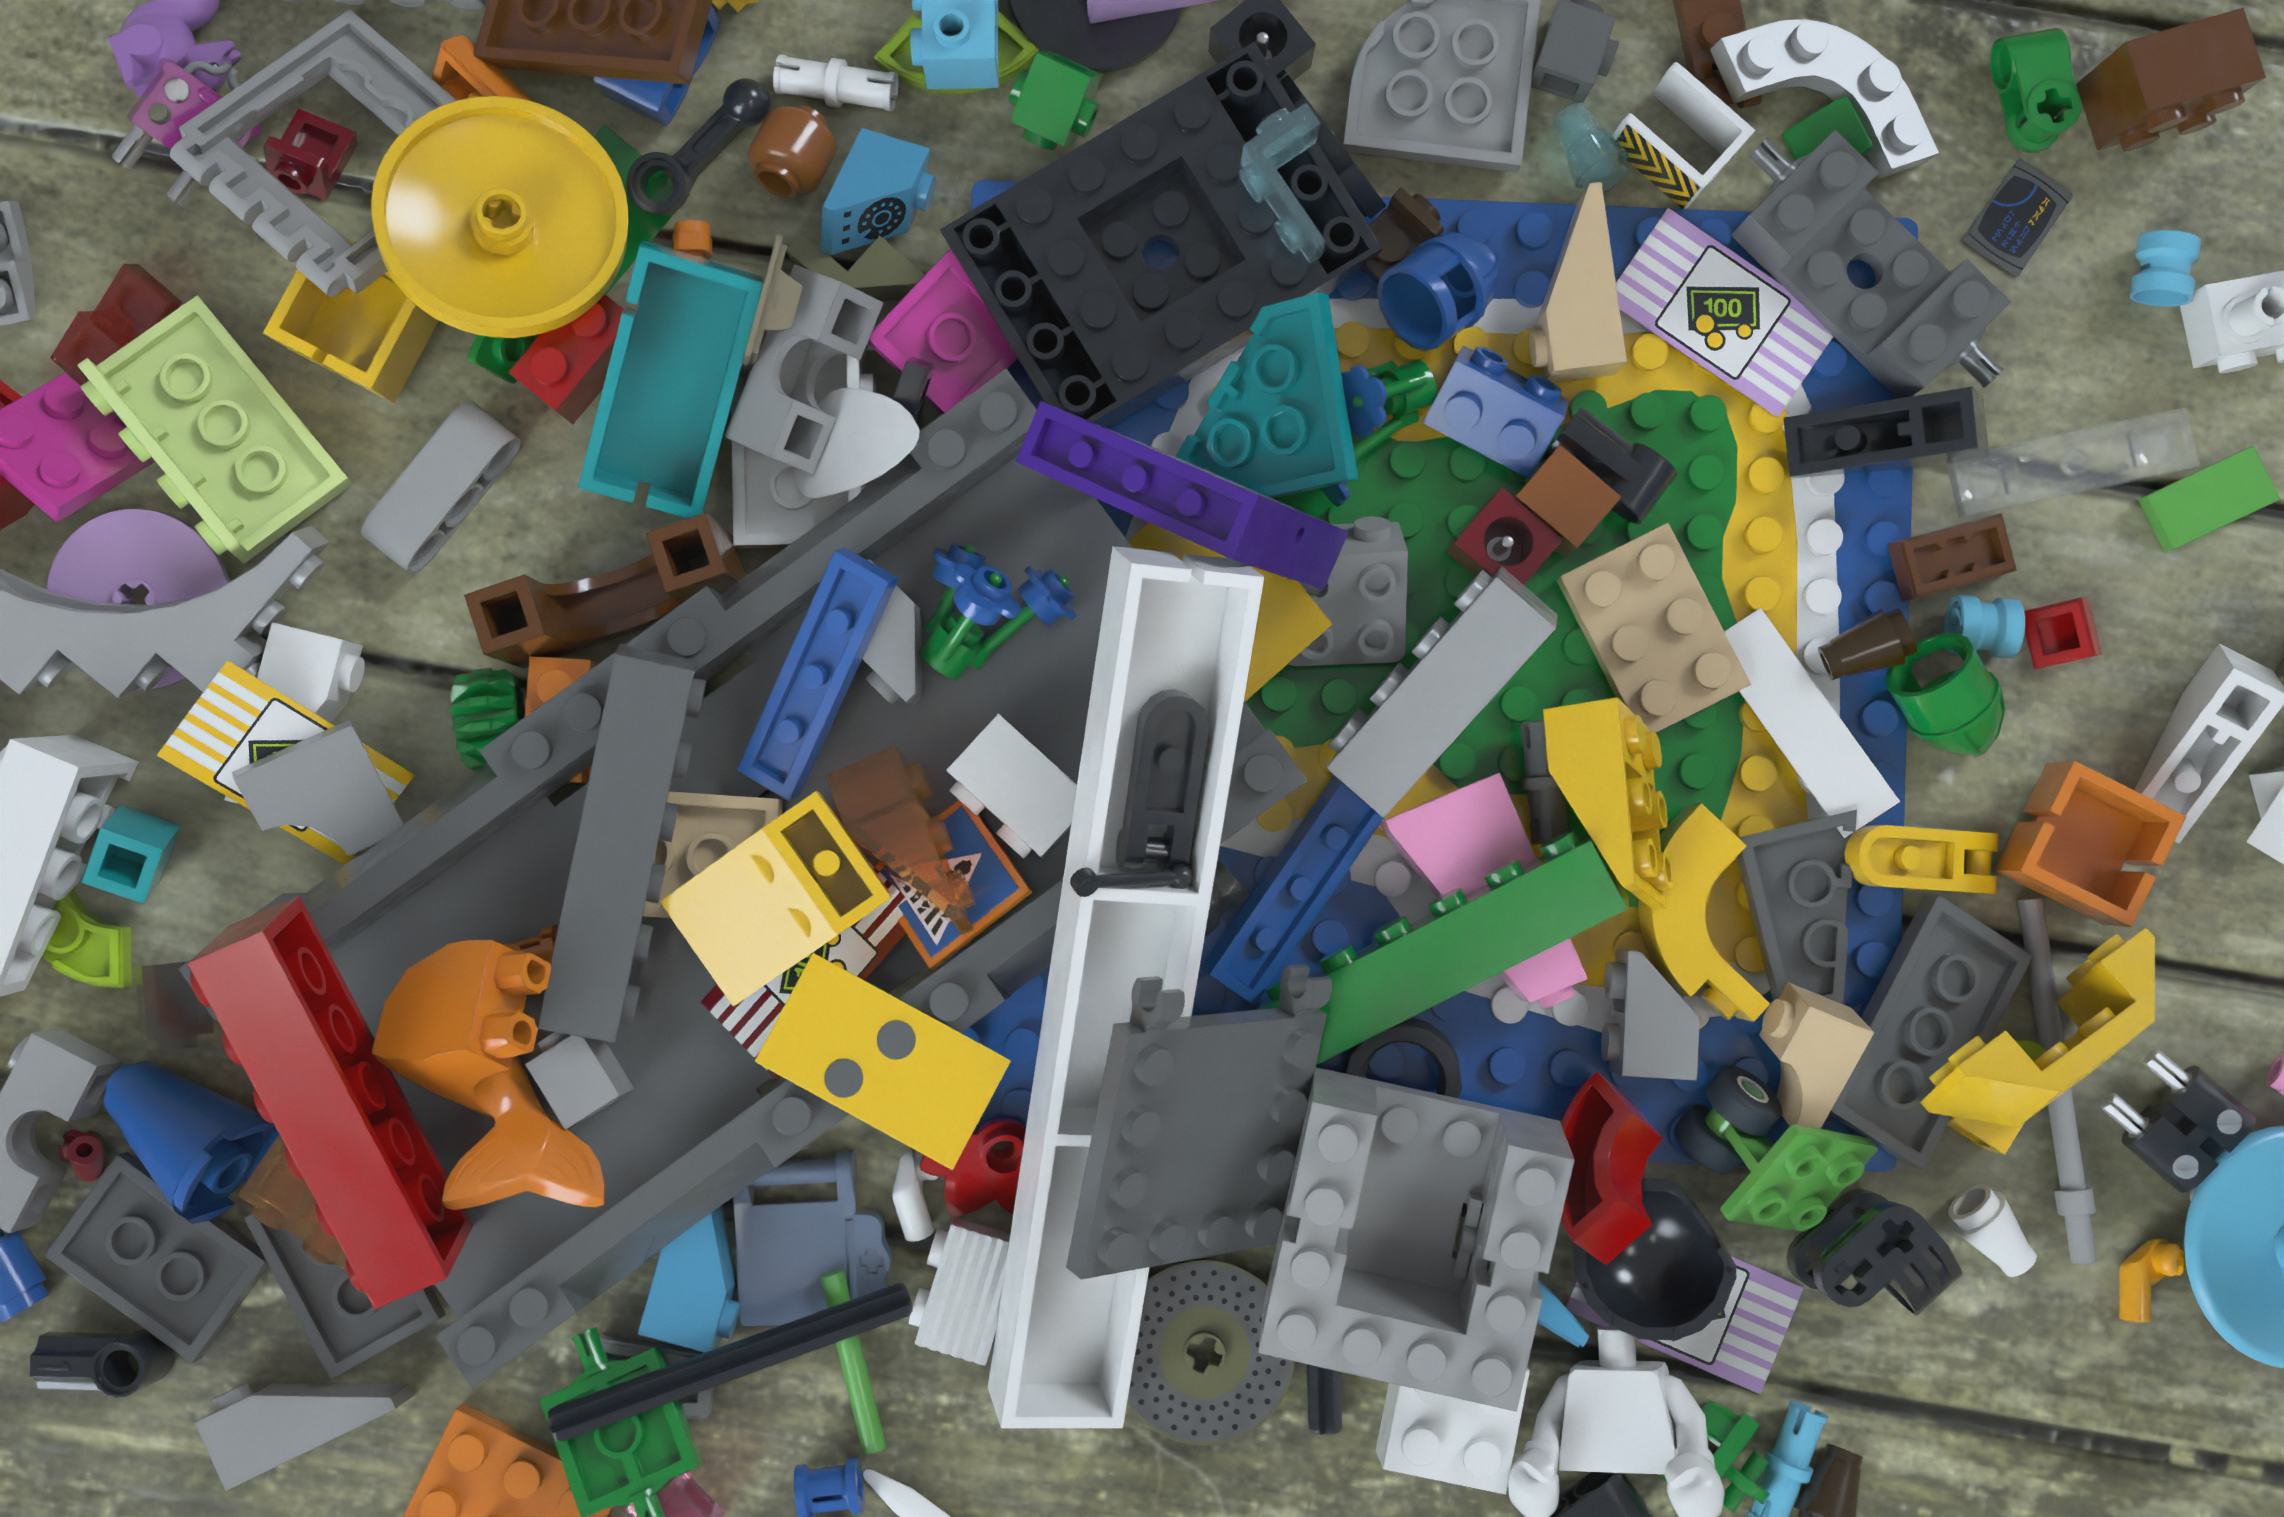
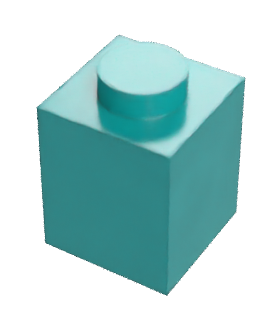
M120 804L100 828L81 883L144 904L164 876L181 825Z

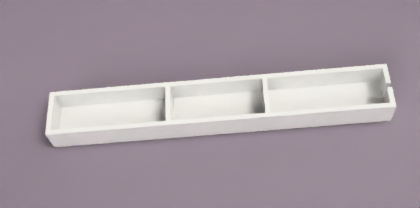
M1112 546L988 1381V1390L1001 1428H1123L1149 1267L1081 1280L1066 1268L1113 1024L1130 1021L1132 1011L1131 995L1134 982L1137 978L1159 976L1163 979L1161 991L1173 989L1184 991L1185 1004L1180 1017L1192 1015L1264 576L1252 567L1229 558L1184 554L1182 562L1171 552ZM1175 689L1186 692L1203 707L1208 717L1209 725L1188 867L1191 868L1193 873V882L1185 889L1175 888L1170 884L1098 888L1092 895L1087 897L1078 896L1070 885V879L1081 868H1091L1096 875L1169 871L1163 870L1161 863H1143L1140 869L1118 867L1116 844L1119 831L1123 826L1137 721L1141 708L1151 696L1161 691ZM1150 824L1148 836L1163 837V834L1167 831V825Z

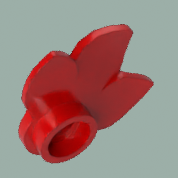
M997 1118L983 1124L977 1131H973L953 1170L923 1154L919 1164L920 1170L932 1176L945 1177L944 1195L950 1217L956 1218L980 1209L995 1199L1006 1211L1011 1214L1014 1213L1026 1126L1023 1123L1011 1118ZM1000 1141H1012L1005 1149H995L992 1147Z

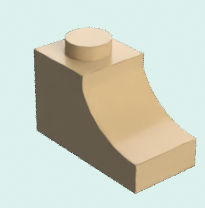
M1788 982L1779 999L1774 1000L1768 1006L1763 1017V1028L1759 1036L1780 1060L1781 1078L1776 1097L1781 1104V1116L1789 1126L1797 1124L1821 1129L1875 1032L1852 1008Z

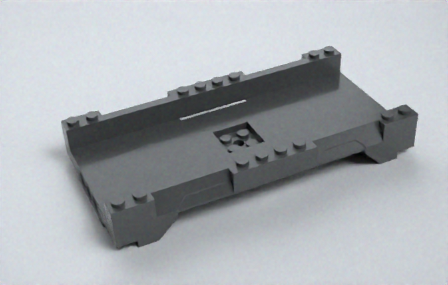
M1007 369L1000 372L920 430L918 442L908 457L863 488L858 496L722 594L705 586L626 644L627 646L697 660L693 678L706 681L746 652H749L755 662L702 700L698 719L685 716L680 740L693 744L685 781L672 778L670 792L783 799V814L815 791H818L863 855L875 867L958 801L949 791L957 781L946 770L998 714L1077 784L1112 546L1132 547L1096 498L1015 462L1035 415L1036 408ZM952 543L962 546L973 545L976 552L986 557L983 566L994 567L1008 577L1012 584L1010 593L1013 599L1020 604L1021 609L1026 605V602L1021 597L1018 587L1029 579L1024 571L1029 565L1036 571L1040 569L1043 573L1052 568L1061 577L1064 576L1069 580L1068 586L1075 595V598L1069 604L1076 612L1077 617L1071 620L1065 615L1053 625L1048 626L1035 615L994 650L981 669L970 665L958 680L948 678L937 672L922 658V698L914 706L905 702L901 697L893 704L888 702L865 679L873 669L862 659L800 796L788 801L737 771L835 550L847 548L866 560L870 559L878 567L899 578L896 585L922 609V645L930 635L924 627L936 612L947 586L931 576L937 563L934 560L935 555L932 554L935 547L949 551ZM954 604L950 616L952 613L963 615L956 604ZM1002 615L996 624L990 626L975 622L984 634L980 642L986 640L1010 618ZM615 653L479 750L487 761V765L366 853L356 856L307 893L281 894L255 913L257 914L300 895L374 1038L376 1037L384 1002L405 971L449 943L466 940H494L504 945L539 935L543 927L550 925L559 926L588 783L558 805L555 804L550 795L593 763ZM1245 701L1243 702L1220 844L1308 781L1271 729L1267 731L1264 729ZM985 807L979 815L1030 887L1032 893L962 948L963 952L908 991L899 1000L962 1033L1010 998L1012 993L1047 969L1051 964L1070 829L1043 859L1033 850L1023 859L996 834L1004 824ZM642 916L641 924L653 926L646 963L632 962L628 984L640 986L633 1024L620 1022L615 1043L606 1041L633 1085L634 1090L582 1123L568 1128L571 1133L590 1146L600 1162L606 1187L604 1205L596 1208L582 1207L525 1191L491 1203L465 1209L473 1227L448 1278L435 1284L458 1319L435 1336L471 1388L477 1386L650 1259L649 1257L770 1169L778 1167L849 1115L844 1110L789 1080H786L770 1093L763 1096L758 1088L773 1077L762 1065L754 1062L755 1058L701 1003L703 998L717 983L671 918ZM906 933L865 981L886 993H890L927 966V964ZM186 963L179 968V971L191 986V970ZM545 990L540 994L527 995L523 1011L524 1014L534 1018L537 1027ZM205 1006L214 1021H217L212 1008ZM890 1021L883 1025L878 1032V1048L884 1056L890 1059L905 1058L915 1047V1033L911 1026L903 1021ZM538 1029L534 1050L521 1054L519 1057L543 1110L554 1121L561 1124L525 1065L543 1053L538 1043L554 1033ZM838 1059L832 1062L826 1069L824 1076L825 1085L837 1097H851L862 1086V1070L856 1062L850 1059ZM392 1070L447 1177H449L460 1158L494 1127L495 1120L437 1095Z

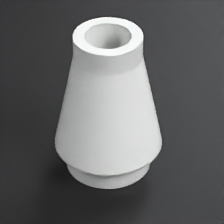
M1981 1184L1966 1189L1953 1200L1948 1210V1214L1953 1220V1231L1997 1264L2007 1276H2019L2034 1265L2037 1254L2028 1244L2005 1196L2001 1192L1992 1191L1989 1186Z

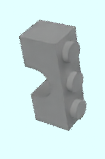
M794 264L790 277L802 285L803 288L792 329L767 330L756 363H754L725 437L772 459L814 475L837 418L823 412L816 403L814 389L817 376L825 363L837 355H848L861 360L883 302L845 283Z
M61 1029L31 1033L29 1037H26L18 1044L8 1063V1067L12 1071L0 1091V1229L8 1233L40 1224L67 1172V1169L49 1161L39 1151L35 1132L40 1118L45 1112L52 1113L67 1122L96 1116L106 1094L105 1087L109 1078L124 1062Z

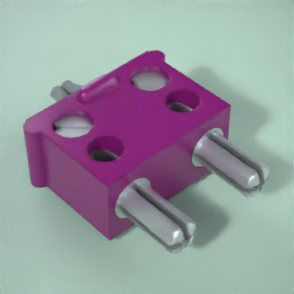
M170 58L159 59L158 65L161 69L128 113L127 118L134 123V126L112 154L113 159L120 163L143 130L145 131L125 158L122 167L132 169L153 138L169 149H172L182 139L179 127L223 97L192 74L195 71L202 70L214 76L224 75L229 71L227 82L231 90L239 86L237 76L240 72L225 61L217 67L204 61H194L182 68ZM162 103L166 105V117L162 120L151 119L149 117V109L153 104ZM259 124L234 142L243 148L252 135L259 136L261 134V127ZM183 170L167 192L168 197L172 201L176 200L192 178L185 170ZM193 178L176 203L183 207L186 206L201 184Z

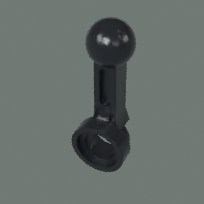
M749 78L735 80L724 92L723 105L676 154L670 156L662 152H650L639 157L632 164L627 174V190L632 201L647 213L656 216L669 215L679 210L686 202L698 176L745 127H754L764 121L771 106L770 96L765 87L758 81ZM659 171L672 172L675 178L673 193L663 201L650 200L647 193L649 179Z

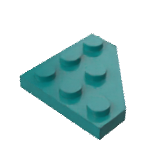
M1317 292L1262 307L1250 327V330L1254 332L1237 362L1230 361L1206 403L1210 406L1195 434L1187 435L1176 457L1205 470L1208 468L1212 473L1272 499L1358 480L1329 295Z

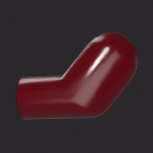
M76 1129L65 1132L63 1134L64 1144L59 1145L57 1149L58 1158L63 1162L71 1163L78 1180L92 1182L98 1179L106 1168V1153L102 1136L92 1130L87 1131V1133H82Z

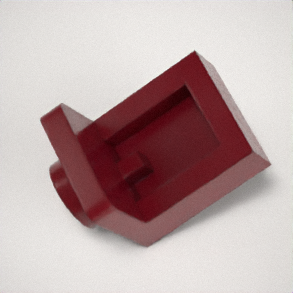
M298 108L281 139L269 136L265 142L263 150L267 170L293 193H309L327 201L357 147L356 132Z

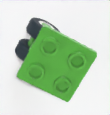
M1736 1066L1722 1067L1708 1083L1706 1094L1713 1108L1709 1109L1699 1104L1690 1106L1683 1113L1674 1128L1676 1139L1681 1147L1703 1167L1716 1173L1730 1174L1744 1162L1751 1171L1720 1208L1728 1221L1801 1232L1814 1227L1823 1220L1828 1206L1846 1186L1860 1178L1864 1172L1865 1164L1878 1150L1870 1138L1797 1124L1791 1125L1775 1144L1763 1135L1780 1118L1782 1114L1781 1104L1773 1091L1763 1081L1752 1073Z

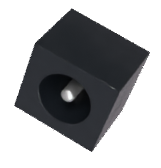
M1245 0L1210 28L1208 52L1217 63L1255 42L1279 81L1287 74L1294 81L1311 68L1316 43L1280 0Z

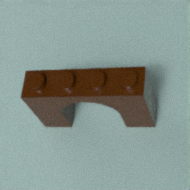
M703 513L647 532L646 536L652 554L620 569L591 578L558 584L541 583L524 574L465 594L464 597L483 654L525 669L529 667V656L557 658L651 626L705 586L722 594L746 577L738 550L733 546V536L711 516Z

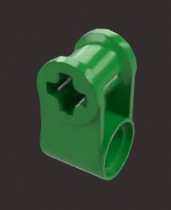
M2053 28L1998 38L1994 41L1990 52V72L1994 86L1998 91L2008 139L2017 149L2026 153H2039L2047 150L2058 139L2060 133L2067 131L2078 121L2081 113V99L2078 95L2073 75L2070 45L2067 36L2062 29ZM2066 107V110L2059 114Z

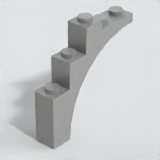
M312 526L292 532L257 566L220 589L195 598L150 605L98 603L44 589L0 568V679L19 695L41 685L49 689L56 685L71 670L75 663L114 696L119 698L139 688L144 692L149 691L166 675L171 666L203 692L227 660L257 678L267 642L260 635L268 631L271 623H276L285 612L286 607L280 603V600L294 585L298 590H301L322 569L324 562L318 556L330 541Z

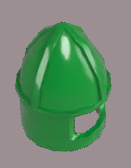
M1941 633L1922 639L1916 643L1917 653L1905 658V665L1891 667L1886 673L1885 684L1905 715L1907 727L1913 735L1920 737L1924 742L1939 750L1961 756L1972 755L1975 758L1985 754L2000 735L2006 710L1998 679L1986 669L1968 637L1958 633ZM1942 649H1953L1959 653L1963 660L1959 670L1943 674L1921 688L1912 673V667L1917 660Z

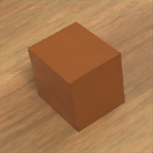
M1560 445L1544 461L1514 498L1563 539L1555 548V551L1565 558L1581 545L1619 501L1621 496Z

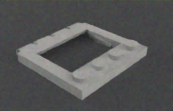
M350 9L180 126L179 130L182 139L170 151L172 160L202 186H209L210 193L245 224L253 223L252 229L286 260L289 262L297 261L296 268L329 297L338 295L347 287L358 294L388 271L380 255L374 230L354 245L351 244L234 141L327 75L398 135L426 113L445 104L457 101Z

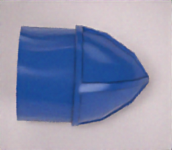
M1448 233L1423 241L1410 255L1389 268L1379 279L1377 295L1379 307L1386 323L1398 338L1413 348L1424 351L1438 348L1461 330L1475 325L1484 316L1486 307L1493 299L1497 276L1501 266L1500 257L1484 241L1475 236Z

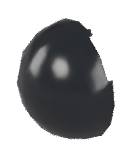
M1641 1179L1642 1203L1653 1224L1607 1265L1574 1243V1274L1587 1304L1609 1327H1614L1638 1339L1672 1340L1674 1342L1702 1331L1725 1308L1737 1278L1736 1265L1709 1221L1688 1193L1677 1182L1669 1179Z

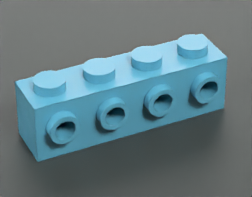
M911 0L913 11H922V28H911L913 66H923L927 89L999 88L998 0Z

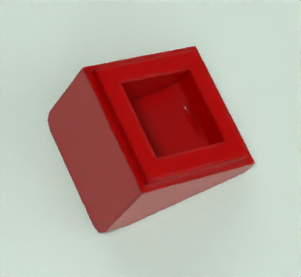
M2080 597L2024 611L2025 635L2034 670L2102 655L2088 597Z

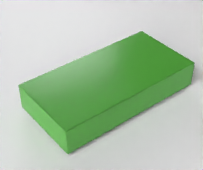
M2251 446L2138 499L2165 553L2280 500V497L2255 447Z

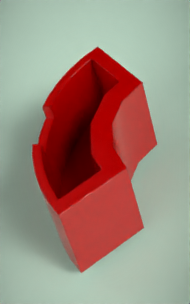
M1596 1071L1575 1095L1561 1121V1126L1575 1159L1561 1222L1575 1244L1607 1265L1653 1224L1642 1203L1641 1179L1649 1156L1663 1138L1632 1101Z

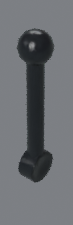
M1185 864L1174 865L1169 871L1096 875L1091 868L1085 867L1077 870L1072 875L1070 885L1080 897L1090 896L1098 888L1170 884L1172 887L1185 889L1193 882V873L1191 868Z

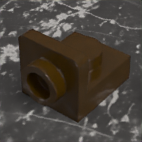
M1400 187L1391 196L1389 205L1369 225L1383 249L1382 252L1360 270L1378 285L1382 275L1389 268L1410 255L1420 243L1442 235L1444 227L1439 222L1441 216L1433 204L1422 195L1416 193L1411 196Z

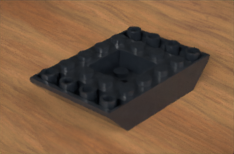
M1255 42L940 229L942 236L1043 401L1104 427L1125 419L1246 346L1254 333L1250 330V327L1262 307L1317 292L1329 295L1382 252L1383 249ZM1165 241L1176 249L1178 259L1172 267L1165 270H1157L1145 262L1143 257L1145 249L1153 242Z

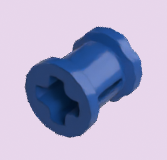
M850 1457L845 1465L809 1469L806 1464L796 1465L794 1469V1497L798 1517H813V1514L847 1509L853 1515L863 1514L865 1505L864 1482L859 1458Z

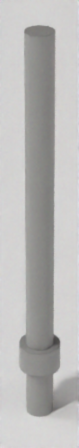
M2043 898L2017 900L2025 952L2033 956L2027 969L2038 1043L2048 1051L2060 1041L2064 1043L2059 1005L2056 1003L2058 996ZM2070 1088L2048 1104L2060 1188L2054 1189L2057 1214L2065 1218L2071 1263L2089 1264L2097 1262L2090 1214L2096 1213L2093 1187L2086 1186L2072 1090Z

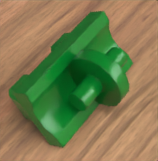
M1709 1400L1702 1411L1706 1417L1707 1439L1719 1447L1713 1455L1715 1469L1720 1479L1725 1476L1731 1481L1724 1491L1723 1506L1734 1513L1747 1494L1759 1503L1764 1504L1770 1493L1756 1481L1769 1462L1753 1451L1741 1469L1733 1465L1761 1424L1746 1412L1740 1417L1731 1409ZM1659 1474L1667 1483L1665 1474Z

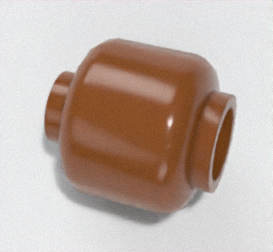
M798 105L796 107L780 106L771 110L766 115L750 145L748 158L754 170L753 174L756 181L764 189L776 196L792 199L797 195L804 196L817 190L834 159L837 145L833 133L827 127L826 119L818 111L805 105Z

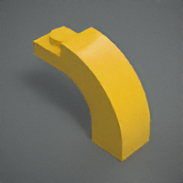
M1702 803L1687 805L1660 835L1661 852L1668 853L1673 870L1672 889L1665 890L1666 909L1654 910L1640 899L1638 901L1639 921L1643 940L1656 969L1679 995L1692 997L1703 985L1706 990L1701 994L1702 999L1724 1019L1729 1021L1735 1015L1739 1019L1754 1022L1770 1003L1719 955L1710 940L1705 920L1706 903L1713 884L1747 845Z

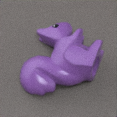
M151 0L134 9L126 18L120 31L108 38L125 84L128 88L134 89L138 100L161 68L158 65V61L161 58H170L182 68L194 61H204L217 67L223 64L224 61L232 66L240 60L241 53L234 49L235 44L233 41L225 40L196 44L192 31L211 22L218 11L220 0ZM197 70L192 75L217 92L226 81L229 71L224 75L214 76L202 70Z

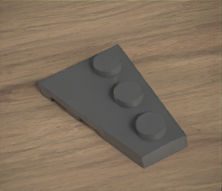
M1857 810L1738 837L1747 845L1737 856L1773 1001L1779 999L1786 984L1789 982L1838 1003H1844L1849 931L1845 927L1847 893L1848 888H1852L1853 874L1850 866L1845 864L1844 853L1847 841L1852 834L1844 838L1836 827L1843 826V831L1856 832Z

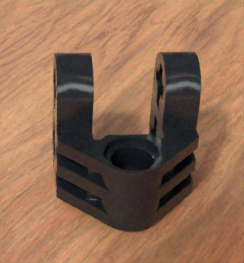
M1862 1188L1850 1190L1838 1198L1827 1208L1826 1216L1820 1223L1795 1237L1789 1245L1786 1256L1788 1268L1795 1278L1808 1287L1819 1290L1824 1296L1838 1305L1846 1307L1861 1306L1885 1288L1915 1316L1920 1314L1963 1275L1950 1247L1918 1212L1911 1207L1888 1201L1882 1195ZM1860 1207L1867 1212L1856 1221L1852 1214L1854 1209ZM1814 1247L1822 1251V1253L1816 1259L1814 1269L1807 1272L1806 1269L1812 1263L1807 1253ZM1852 1274L1857 1284L1849 1290L1842 1286L1841 1283Z

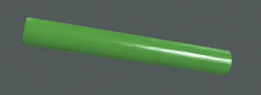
M843 1269L827 1271L819 1276L827 1308L851 1300ZM858 1334L836 1342L862 1453L873 1454L885 1449L886 1442Z

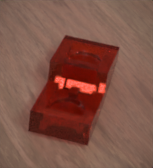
M123 264L94 311H78L50 359L82 386L89 379L77 364L88 357L97 366L177 310L182 301L141 265Z

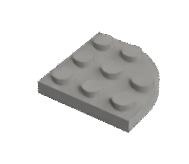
M1410 0L1409 3L1393 12L1384 21L1381 20L1365 41L1353 70L1348 92L1342 141L1344 149L1351 153L1518 173L1522 165L1541 0Z

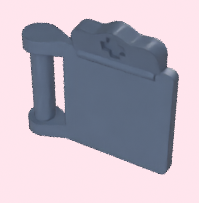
M855 1150L836 1151V1158L786 1160L778 1167L770 1169L733 1196L738 1297L741 1303L739 1317L742 1325H783L827 1309L819 1277L827 1271L835 1269L844 1270L851 1300L888 1287L887 1276L893 1264L894 1254L885 1237V1220L882 1214L874 1210L857 1211V1160ZM837 1182L838 1199L754 1203V1186Z

